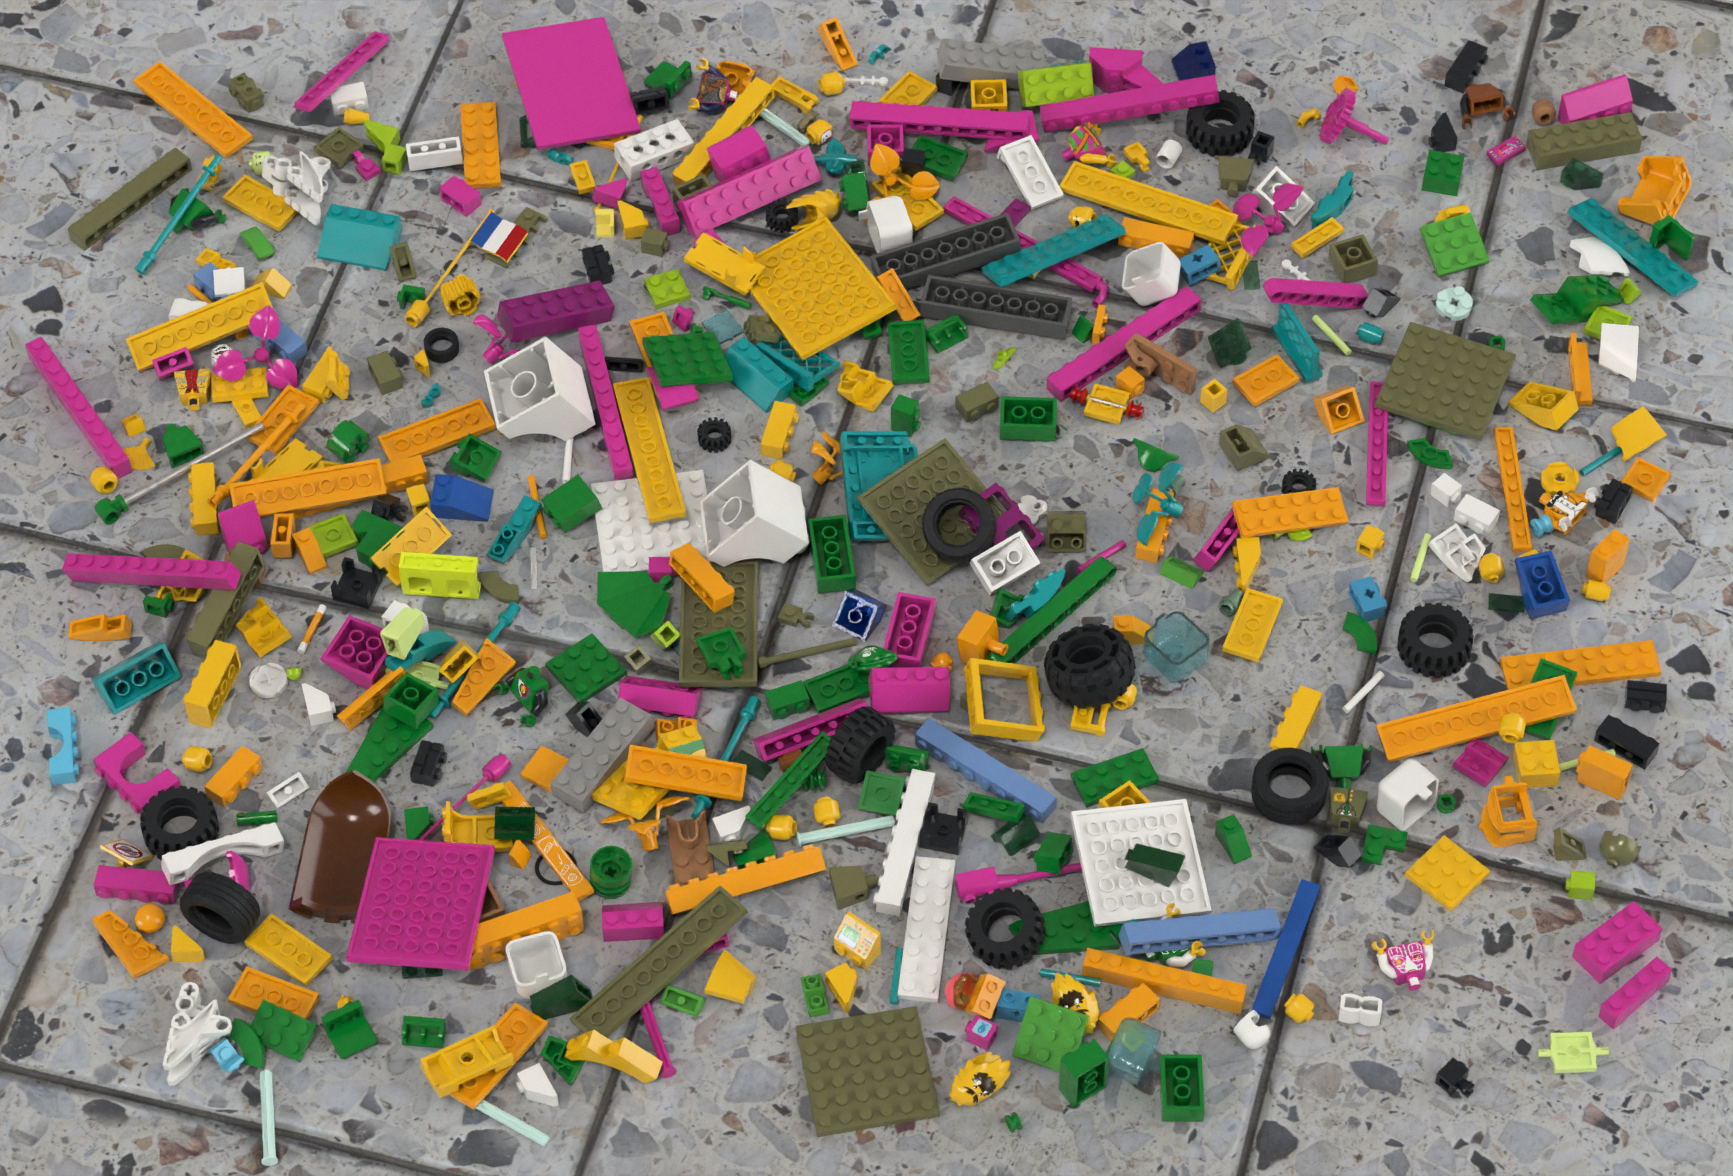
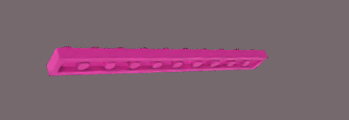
M955 196L943 207L946 214L966 225L993 218ZM1016 230L1020 239L1021 249L1031 247L1037 243L1036 240ZM1069 258L1047 267L1052 272L1091 293L1096 290L1097 283L1103 281L1102 276Z

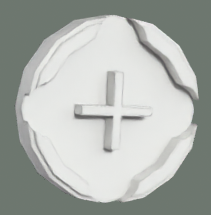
M265 663L266 665L255 667L249 676L250 689L255 695L268 699L274 698L286 690L288 677L283 667L275 663Z

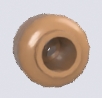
M1540 99L1532 105V115L1537 124L1548 125L1555 120L1556 110L1550 100Z

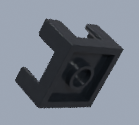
M344 557L341 564L343 574L338 584L334 580L331 585L333 600L369 609L383 580L381 569L374 564L371 565L372 572L357 569L353 559Z
M928 802L924 828H921L920 848L959 855L967 825V809L958 808L957 816L938 813V804Z

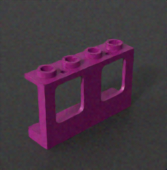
M994 483L980 494L985 500L994 495L1007 510V512L996 519V536L989 549L1007 539L1005 531L1016 523L1032 539L1028 542L1032 550L1037 546L1039 548L1042 546L1045 540L1043 533L1035 528L1030 518L1022 513L1018 504L1009 498L1003 487ZM963 506L959 515L972 531L977 534L980 526L979 516L971 507Z

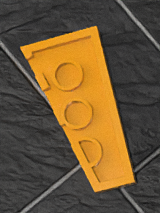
M488 638L485 639L481 650L477 654L478 659L470 667L451 704L465 717L470 714L493 689V686L498 684L516 664L513 658Z
M111 910L92 918L94 926L133 979L169 962V957L165 953L159 952L154 944L144 940L139 932H134L124 920Z

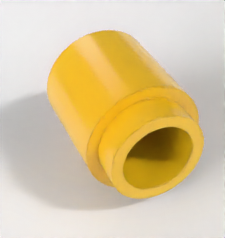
M1588 579L1587 583H1583L1581 593L1587 599L1603 602V600L1608 601L1611 586H1608L1607 583Z

